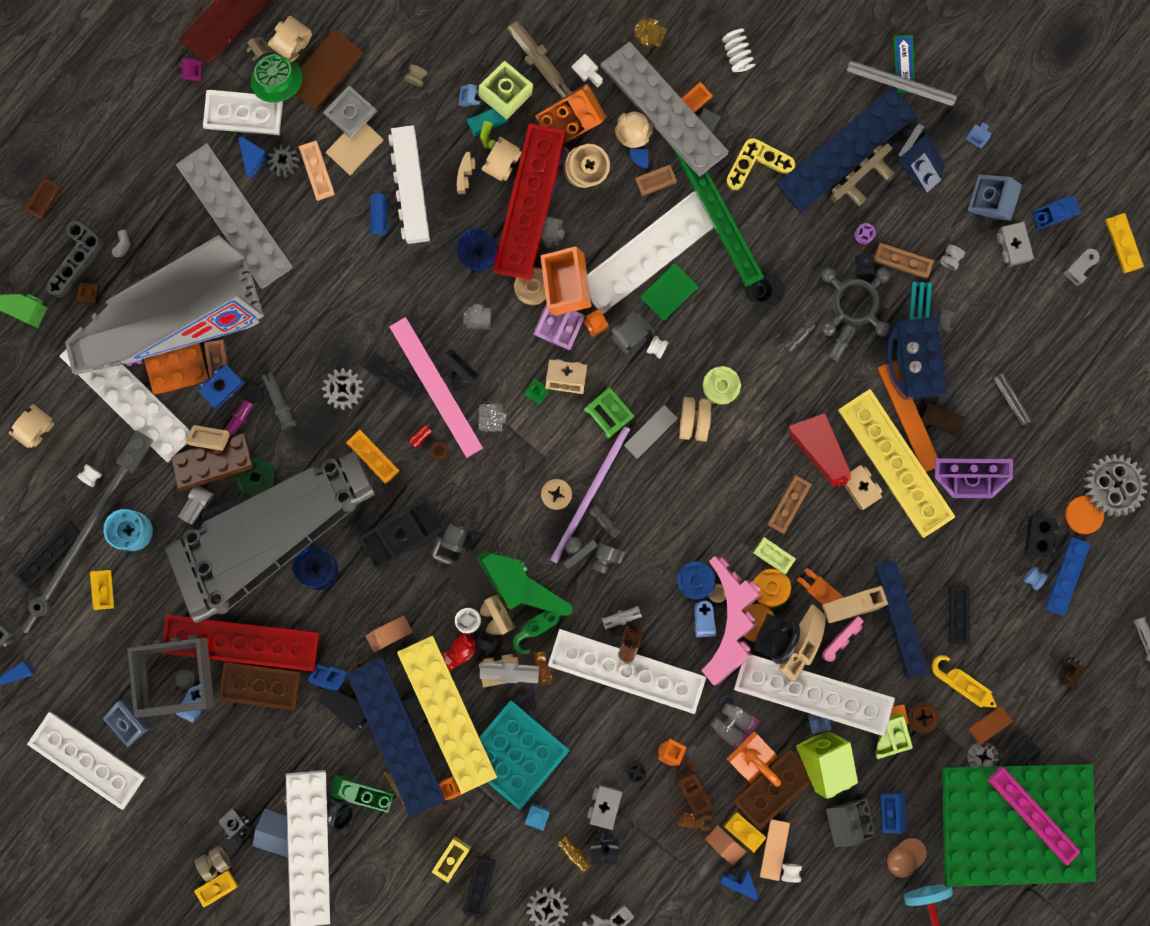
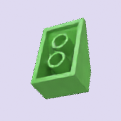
M21 294L0 295V311L37 328L48 307L42 305L44 301L30 294H27L26 297Z

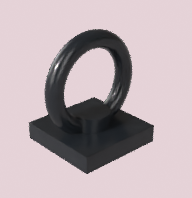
M767 613L752 649L771 657L776 664L785 663L793 655L799 643V624L793 620L783 621Z

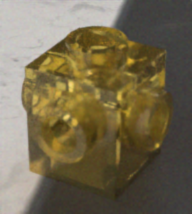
M641 18V21L635 27L634 37L639 38V43L648 47L650 43L660 47L667 29L658 26L659 21L649 18L648 21Z

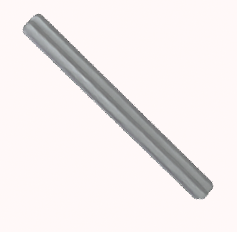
M850 61L847 66L848 72L951 106L956 102L957 96L861 63Z

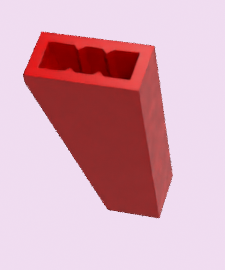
M825 413L789 426L790 437L832 487L836 485L843 486L851 480V472Z

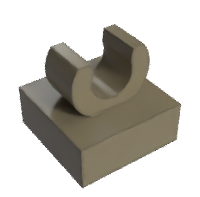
M263 37L251 38L247 42L250 46L247 48V53H255V56L252 58L253 61L260 60L273 53Z

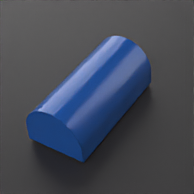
M384 194L370 195V234H387L388 198Z

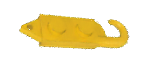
M940 655L933 660L932 672L940 680L980 708L983 706L997 707L991 695L992 691L962 670L952 669L945 674L938 668V663L941 660L949 661V657Z

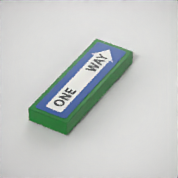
M913 35L894 36L895 75L915 81ZM896 88L897 93H911V92H908V91H905V90Z

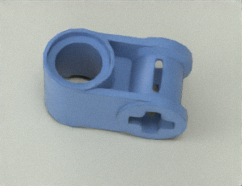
M700 600L694 607L696 638L716 636L713 606L706 600ZM702 604L709 608L705 611V614L699 611V608L703 606Z
M200 685L191 687L181 704L201 702L202 698H196L197 694L194 693L199 690V695H201ZM201 710L176 713V715L195 723Z

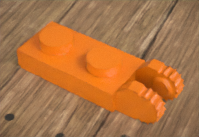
M808 568L804 572L815 582L810 586L803 578L799 577L797 579L807 589V592L822 605L844 598L832 586Z

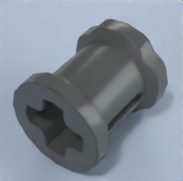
M939 309L937 312L939 314V331L951 332V320L955 313Z

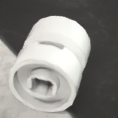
M473 608L462 609L455 616V625L463 633L474 632L481 624V616Z

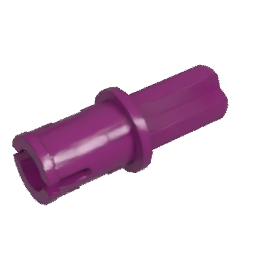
M244 399L235 414L232 413L233 417L225 428L231 436H235L243 421L246 422L245 418L254 406Z

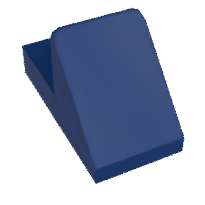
M747 868L740 882L738 881L739 878L735 875L728 873L726 876L722 874L719 880L722 885L757 900L758 896Z

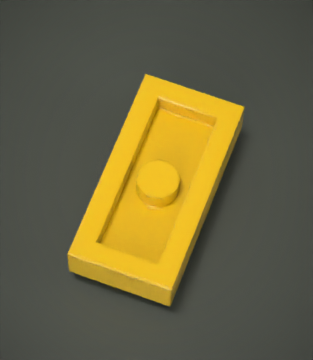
M111 570L90 572L93 610L114 608Z
M735 812L724 825L729 832L753 852L766 839L759 830L738 812Z
M227 870L194 892L202 906L206 907L236 889L238 884L230 871Z

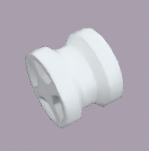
M655 335L647 353H653L657 358L661 359L669 342L666 340L661 341Z
M86 464L84 471L79 473L77 477L87 485L94 487L95 481L102 474Z
M782 864V869L784 870V874L781 877L782 881L801 882V877L799 876V872L802 870L801 865Z

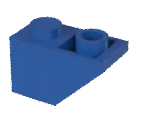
M1070 196L1033 211L1032 214L1040 230L1079 215L1081 210L1076 197Z

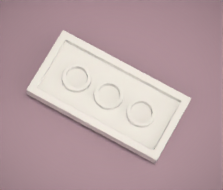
M207 90L203 128L280 135L283 101L269 103L262 101L255 94Z

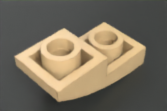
M470 152L465 153L459 167L457 177L458 194H466L465 188H469V181L465 175H472V169H475V157L471 158Z

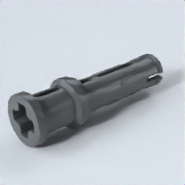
M273 372L267 373L268 376L265 374L262 376V379L275 406L274 414L279 418L282 425L280 427L281 430L289 429L295 426L297 422L293 420L290 413L291 407L285 403Z

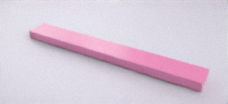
M405 317L389 326L466 458L483 449L407 318Z

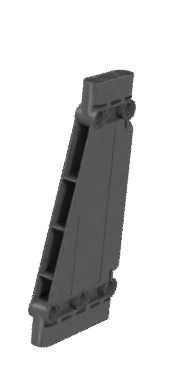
M355 450L336 460L328 459L324 461L321 468H309L205 521L201 525V529L188 530L183 538L165 546L186 606L195 623L216 613L224 614L228 612L230 608L348 513L352 512L357 504L376 495Z

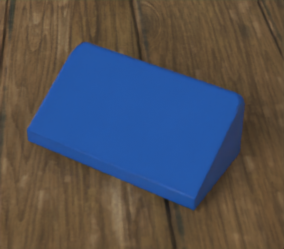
M904 793L881 794L882 832L900 834L906 832Z

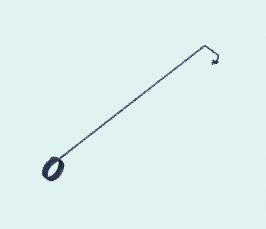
M474 530L469 531V532H468V535H467V537H468L467 539L472 538V536L469 535L470 532H476V531H474ZM476 532V533L481 534V535H483V536H486V537L495 539V538H493V537H490V536L484 535V534H482V533ZM495 539L496 545H497V549H498V553H500V552H499V548H498V544H497V540ZM512 609V610H513V614H514V618H515V622H516V626H517V630H518V633H519V629H518V625H517V621H516V617H515V612H514V609ZM531 683V687H532V691H533L534 697L531 696V695H525V696H523L522 698H520V700H519V707H520V702H521V700H522L524 697H527V696H528V697H532V698L534 699L533 702H535V708H534L532 711H530V712H526L527 714L534 712L535 709H536V707H537V701H536V698H535V694H534V690H533L532 683Z
M727 693L720 695L716 700V708L722 712L729 711L734 703L733 697ZM725 697H730L727 707L725 704V707L719 708L720 702ZM723 716V717L719 720V722L714 726V728L710 731V733H711V732L715 729V727L720 723V721L724 718V716ZM700 744V745L696 748V750L691 754V756L687 759V761H688V760L692 757V755L697 751V749L701 746V744ZM681 767V768L678 770V772L673 776V778L668 782V784L664 787V789L669 785V783H670V782L674 779V777L679 773V771L682 769V767ZM659 794V795L655 798V800L650 804V806L646 809V811H647V810L651 807V805L656 801V799L660 796V794ZM641 817L636 821V823L632 826L628 833L633 829V827L637 824ZM602 831L601 841L604 842V841H613V840H623V839L628 835V833H627L623 838L611 839V840H610V839H609V840H602V837L605 838V835H606V834H604L603 831Z

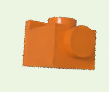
M600 309L587 315L586 319L583 320L591 337L609 328Z
M669 739L664 741L659 747L657 759L669 766L680 765L687 747Z

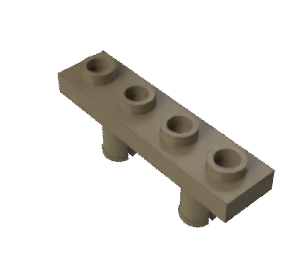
M888 143L884 147L880 144L872 152L874 156L870 160L868 158L863 160L859 164L861 168L856 173L853 170L845 177L847 180L845 184L841 185L839 183L832 190L833 195L830 199L836 203L845 194L860 206L867 198L857 189L856 183L868 171L874 168L887 181L894 172L883 161V157L893 148Z

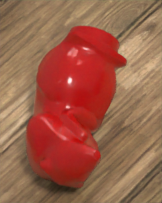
M460 633V637L452 642L451 650L441 653L449 671L465 663L474 655L476 640L471 634Z

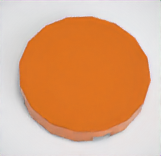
M1077 497L1070 501L1065 509V520L1069 528L1076 533H1093L1100 528L1104 521V513H1100L1101 507L1094 509L1096 503H1089L1092 497Z

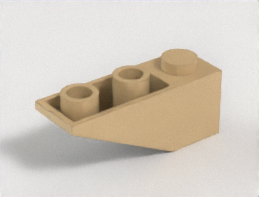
M880 586L822 606L828 623H833L879 610L888 605L883 588Z

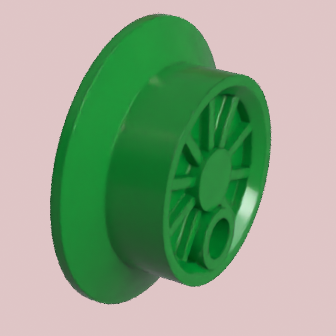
M268 55L256 64L251 76V88L253 93L262 101L269 103L282 102L297 93L303 81V74L300 66L295 61L290 62L282 55Z

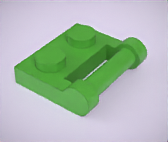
M610 387L584 409L603 429L604 435L608 439L634 418V415ZM600 405L616 425L611 428L595 407Z

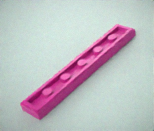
M1000 766L987 779L1065 865L1068 866L1081 852L1004 767Z

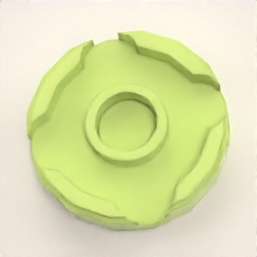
M724 366L715 367L710 370L704 377L702 384L703 392L707 399L719 405L728 404L735 400L741 388L737 373L731 368Z

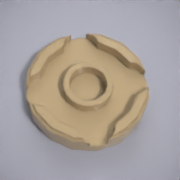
M534 267L531 281L515 278V294L523 303L533 306L546 301L543 271L541 268Z

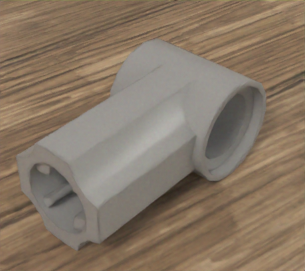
M200 485L193 487L188 496L189 500L178 517L194 525L201 511L211 502L214 494Z

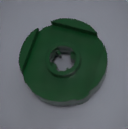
M251 458L254 468L238 473L236 481L241 491L250 496H256L275 485L276 475L270 463L263 459ZM254 472L261 475L259 482L251 480Z

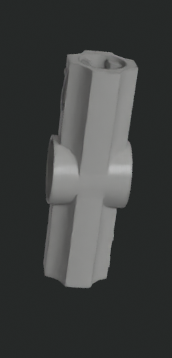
M481 662L480 679L500 680V682L538 683L539 666L519 665V663Z

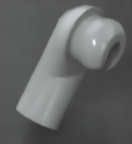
M127 230L117 232L120 242L112 249L114 257H123L130 249L131 244Z

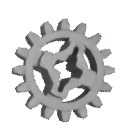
M342 368L341 373H339L335 369V375L328 374L329 381H323L327 384L326 387L322 388L323 391H327L323 397L330 398L327 403L330 405L334 402L335 409L339 405H341L342 410H345L346 405L352 409V403L354 402L358 405L359 403L356 399L363 398L359 394L360 391H364V388L359 386L363 381H357L359 375L355 374L352 376V370L346 373L345 369ZM339 377H348L345 381L337 379ZM333 383L334 392L331 394V385ZM338 383L344 387L346 386V390L349 393V395H347L344 392H340L341 389L339 388ZM354 384H355V386H356V391H355V394L353 395V394H352V387H353ZM340 398H348V399H349L348 401H345V402L337 401V400H339Z
M544 887L542 893L536 890V897L534 895L530 896L533 901L527 903V906L531 907V909L527 910V914H532L529 918L530 922L535 920V926H539V924L542 926H560L559 921L565 923L563 915L568 916V911L564 909L568 908L569 904L563 903L566 897H560V890L554 893L553 887L550 891H547L546 887ZM547 896L546 900L538 901L540 898ZM554 898L560 903L561 908L555 905ZM550 901V908L552 910H550L549 913H547V917H545L546 912L544 908H546ZM535 910L540 912L542 920L536 915ZM558 916L555 920L549 921L551 917Z

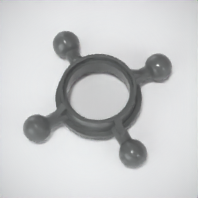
M825 268L822 271V280L826 283H832L836 287L831 302L836 317L832 321H826L822 324L821 331L825 336L834 335L836 327L841 322L851 326H862L871 322L875 326L877 335L885 337L890 333V325L887 322H881L875 316L880 303L875 288L880 283H886L890 279V272L887 269H878L875 273V278L870 283L862 279H849L842 283L836 277L834 269ZM856 285L868 290L873 301L872 309L868 315L862 318H852L843 312L840 306V296L847 287Z

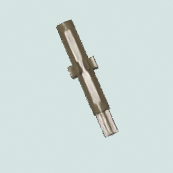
M518 20L511 24L507 30L526 53L525 61L528 65L534 64L562 98L572 93L564 83V79L560 76L559 72L545 56L547 53L546 48L542 44L538 47Z

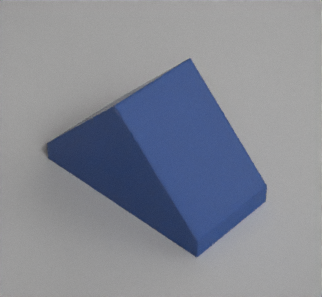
M239 137L246 175L249 178H253L268 155L250 141Z

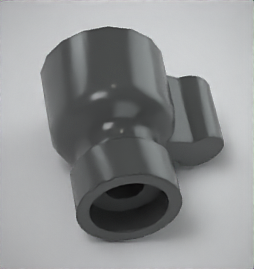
M599 542L595 553L597 561L593 563L592 569L606 574L607 564L609 562L622 563L626 552Z

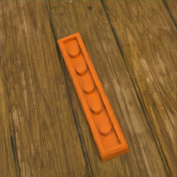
M896 360L892 361L895 375L898 381L902 382ZM886 364L878 367V372L915 457L925 472L934 469L935 459H938L913 399L904 400L898 394L890 380Z

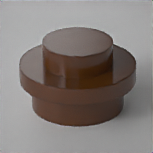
M437 441L430 447V455L435 460H444L449 454V448L444 442Z

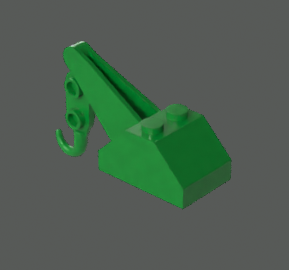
M487 550L476 555L480 565L506 607L513 609L523 603L545 610L530 619L514 637L513 647L517 653H530V649L522 650L519 647V642L522 639L540 635L556 625L561 615L568 616L572 613V605L564 601L526 575L527 568L522 560L520 561L511 556Z

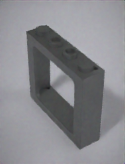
M200 635L188 636V640L182 641V637L171 638L168 643H164V640L152 641V645L146 646V642L135 643V647L127 648L134 718L214 708L207 638H200ZM196 648L202 701L153 708L150 703L146 656L152 653Z

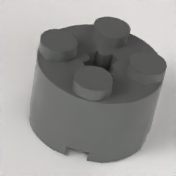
M632 312L626 318L627 321L622 326L618 324L611 331L613 333L611 339L626 356H630V351L635 353L650 340L648 338L650 333L652 335L655 334V330L644 317L635 312Z

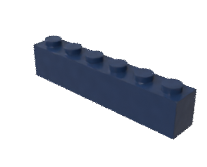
M889 561L875 565L874 569L879 587L882 586L888 605L885 607L905 677L912 678L926 674L928 670L896 561Z

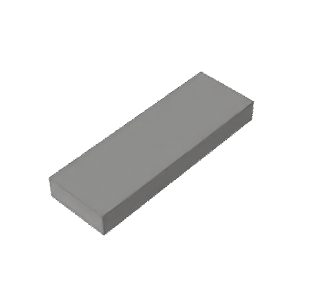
M664 405L624 447L638 459L678 418Z

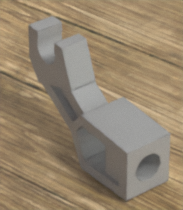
M624 904L610 915V919H602L592 914L591 918L594 920V923L590 925L583 921L582 925L626 926L634 918V914ZM619 914L624 919L620 924L612 921Z

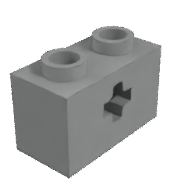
M1024 222L1005 226L998 230L997 240L999 244H1002V259L1004 263H1007V267L1030 262L1034 259ZM1012 242H1013V244H1016V243H1017V247H1016V248H1015V246H1011V243H1012Z
M599 784V788L594 789L592 797L595 800L594 807L589 808L587 816L590 819V824L613 830L622 790ZM604 802H607L609 809L606 808L605 811H601L599 804L603 805Z

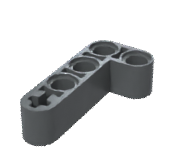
M77 221L70 222L66 227V232L78 243L46 285L47 291L57 298L67 295L103 247L102 239ZM80 227L81 232L78 235H74V229ZM95 238V245L89 247V241ZM84 253V259L78 262V255ZM72 268V275L70 277H66V271ZM56 285L59 286V288H60L59 291L56 290V288H55Z

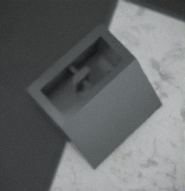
M867 798L837 804L826 809L835 847L854 846L876 836Z

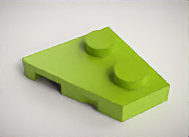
M902 713L890 716L885 736L879 735L875 751L877 759L913 748Z

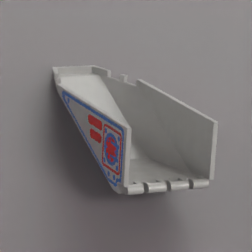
M218 235L106 301L108 306L99 315L94 313L92 315L94 320L85 329L80 327L65 342L72 373L78 375L127 364L248 329L260 322L259 319L264 314L259 303V297L252 274L250 273L248 261L244 259L242 253Z

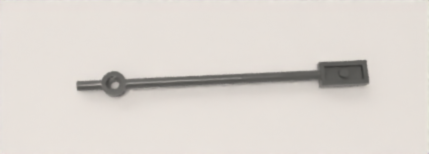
M138 430L134 432L116 461L121 466L42 596L30 601L28 608L31 614L21 628V631L28 633L37 617L44 616L49 612L50 604L48 599L125 474L127 471L135 472L153 443V439ZM36 604H39L41 607L39 611L35 608Z

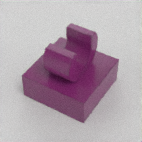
M190 58L182 59V64L179 65V68H183V74H180L179 77L195 82L201 81V62Z

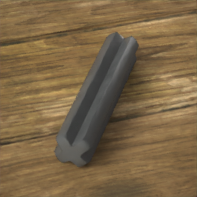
M1003 373L995 376L996 384L1021 425L1029 423L1031 418Z

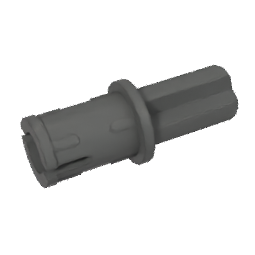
M847 324L844 327L839 338L835 339L836 343L828 354L829 358L837 362L839 361L845 348L849 347L848 343L856 331L853 326Z

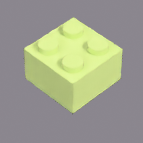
M504 61L479 85V97L507 120L532 95L533 84Z

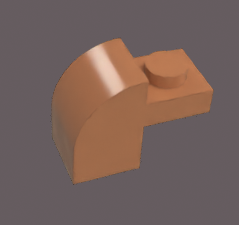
M402 616L365 636L373 652H376L413 632L405 616Z

